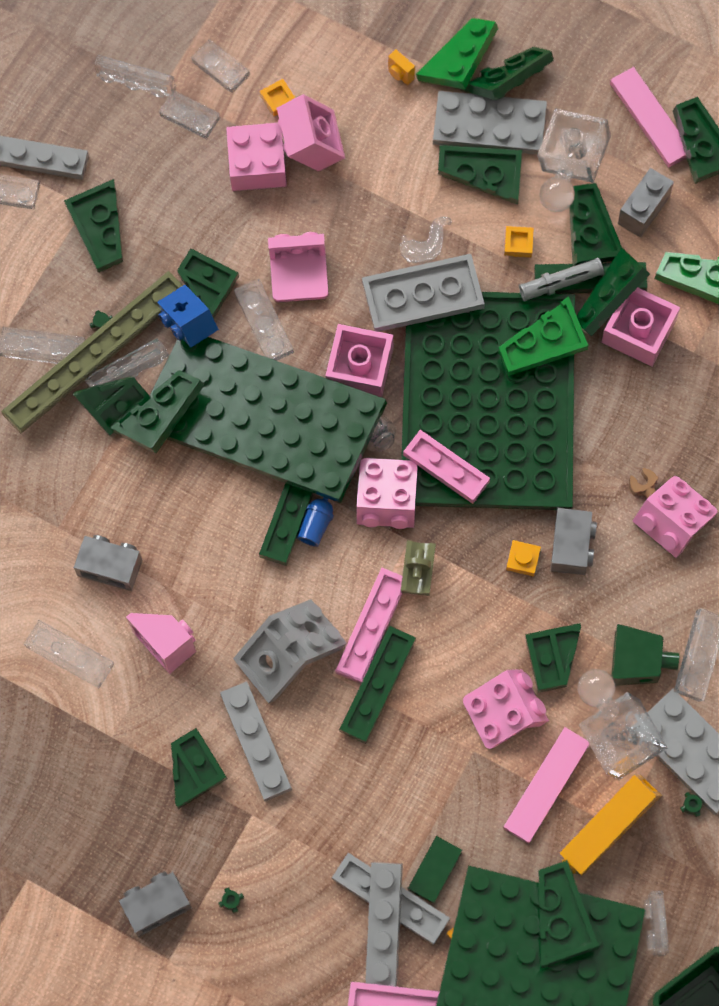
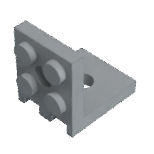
M311 599L270 615L233 659L265 700L270 703L281 695L306 665L340 651L347 643L339 631L325 617L320 607ZM267 655L272 659L273 668H270L266 662Z

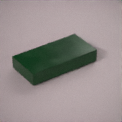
M436 836L408 886V890L434 904L463 850Z

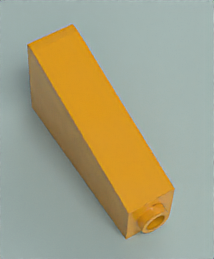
M633 775L559 853L564 857L561 862L567 860L573 874L577 871L581 875L585 874L661 798L662 794L642 775Z

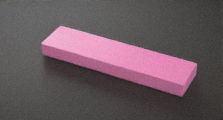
M633 67L612 78L610 85L669 168L686 159L679 131Z
M381 568L335 670L336 674L360 684L362 683L403 594L401 593V575Z
M564 727L503 829L527 844L531 842L590 745L589 741Z

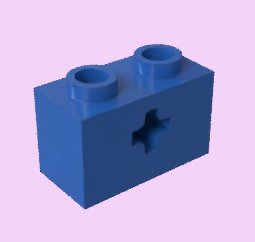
M183 285L157 302L162 311L158 315L167 329L170 327L177 340L183 339L190 348L219 330L209 308L186 285Z

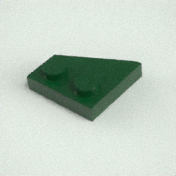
M190 248L177 269V274L182 282L209 308L213 318H215L239 278V272Z
M132 376L79 390L72 394L109 436L114 433L111 427L115 423L119 422L121 424L132 415L130 411L137 405L141 407L151 399L150 395Z
M580 623L525 634V641L538 693L567 687L581 630Z
M197 728L171 743L175 804L178 809L227 780L225 773Z

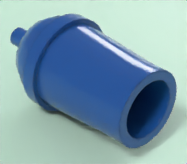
M325 497L323 499H315L307 505V512L297 537L301 542L313 547L319 546L330 521L334 517L333 506L328 502V498Z

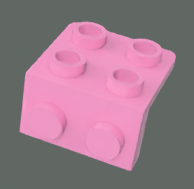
M307 232L302 236L279 234L274 238H268L273 300L275 302H289L327 298L328 282L324 234Z
M364 458L360 461L357 525H364L366 527L392 526L396 529L414 528L417 464L409 460Z
M673 476L646 499L632 521L677 558L693 536L715 517L717 509L685 481L677 476Z
M523 669L506 670L463 698V703L486 748H495L522 730L530 727H540L549 721L545 714L546 708L543 702L536 697L532 689V680Z

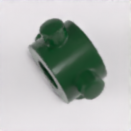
M98 310L93 316V322L89 323L91 329L95 328L98 330L113 316H108L106 313Z
M690 792L685 793L686 799L683 802V806L680 807L681 812L699 817L704 801L697 795H691Z
M230 887L225 888L222 901L218 902L219 907H225L228 910H232L233 913H237L244 895L243 893L238 894L230 890Z

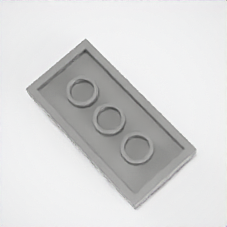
M439 91L433 145L522 150V153L541 155L547 101L508 97L491 100L475 94Z
M471 254L362 278L373 328L376 332L483 309L485 305Z
M672 689L630 731L694 795L700 797L704 801L703 804L716 815L719 812V733Z

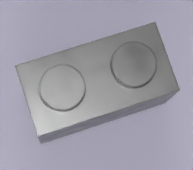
M650 168L620 209L618 224L637 236L642 237L671 196L674 181Z
M558 508L550 571L585 575L587 566L592 567L594 549H589L590 539H595L597 522L592 521V512Z
M94 535L93 538L84 536L73 568L77 576L132 591L143 559L140 551H137V547L131 544L121 543V545L110 543V540L103 536Z
M162 872L150 879L151 884L142 889L140 886H136L123 894L125 898L119 900L138 937L192 909L173 872L170 874Z

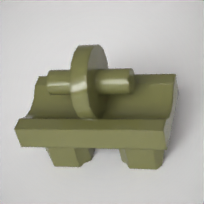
M407 540L401 593L430 596L436 549L435 543H418Z

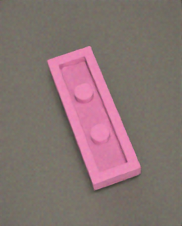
M421 430L403 451V456L472 504L490 482L488 476Z

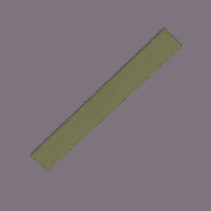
M167 271L1 411L2 415L22 434L158 319V314L162 311L157 302L183 285Z

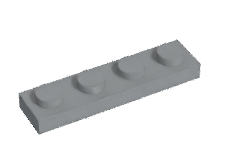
M0 136V166L83 180L89 158L87 150Z
M247 681L220 692L264 801L291 791L292 788Z
M348 853L333 875L332 880L369 903L371 867ZM402 887L400 924L434 945L450 918Z
M371 862L365 981L367 984L397 987L403 864Z

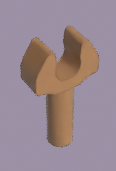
M643 468L641 474L647 481V484L640 485L636 478L631 475L629 488L633 496L644 495L649 498L656 492L655 484L658 477L653 471Z

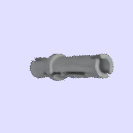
M596 258L595 260L550 275L547 272L542 274L541 278L519 284L521 297L524 301H528V299L546 293L552 295L555 293V290L604 275L603 266L600 259Z

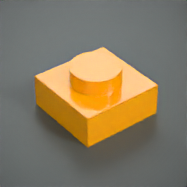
M395 49L388 56L389 73L393 78L398 81L402 80L408 86L415 79V65Z
M284 79L260 90V97L273 117L278 115V107L295 99L294 94Z
M506 226L504 256L532 258L534 228Z
M513 540L506 570L534 577L541 546Z

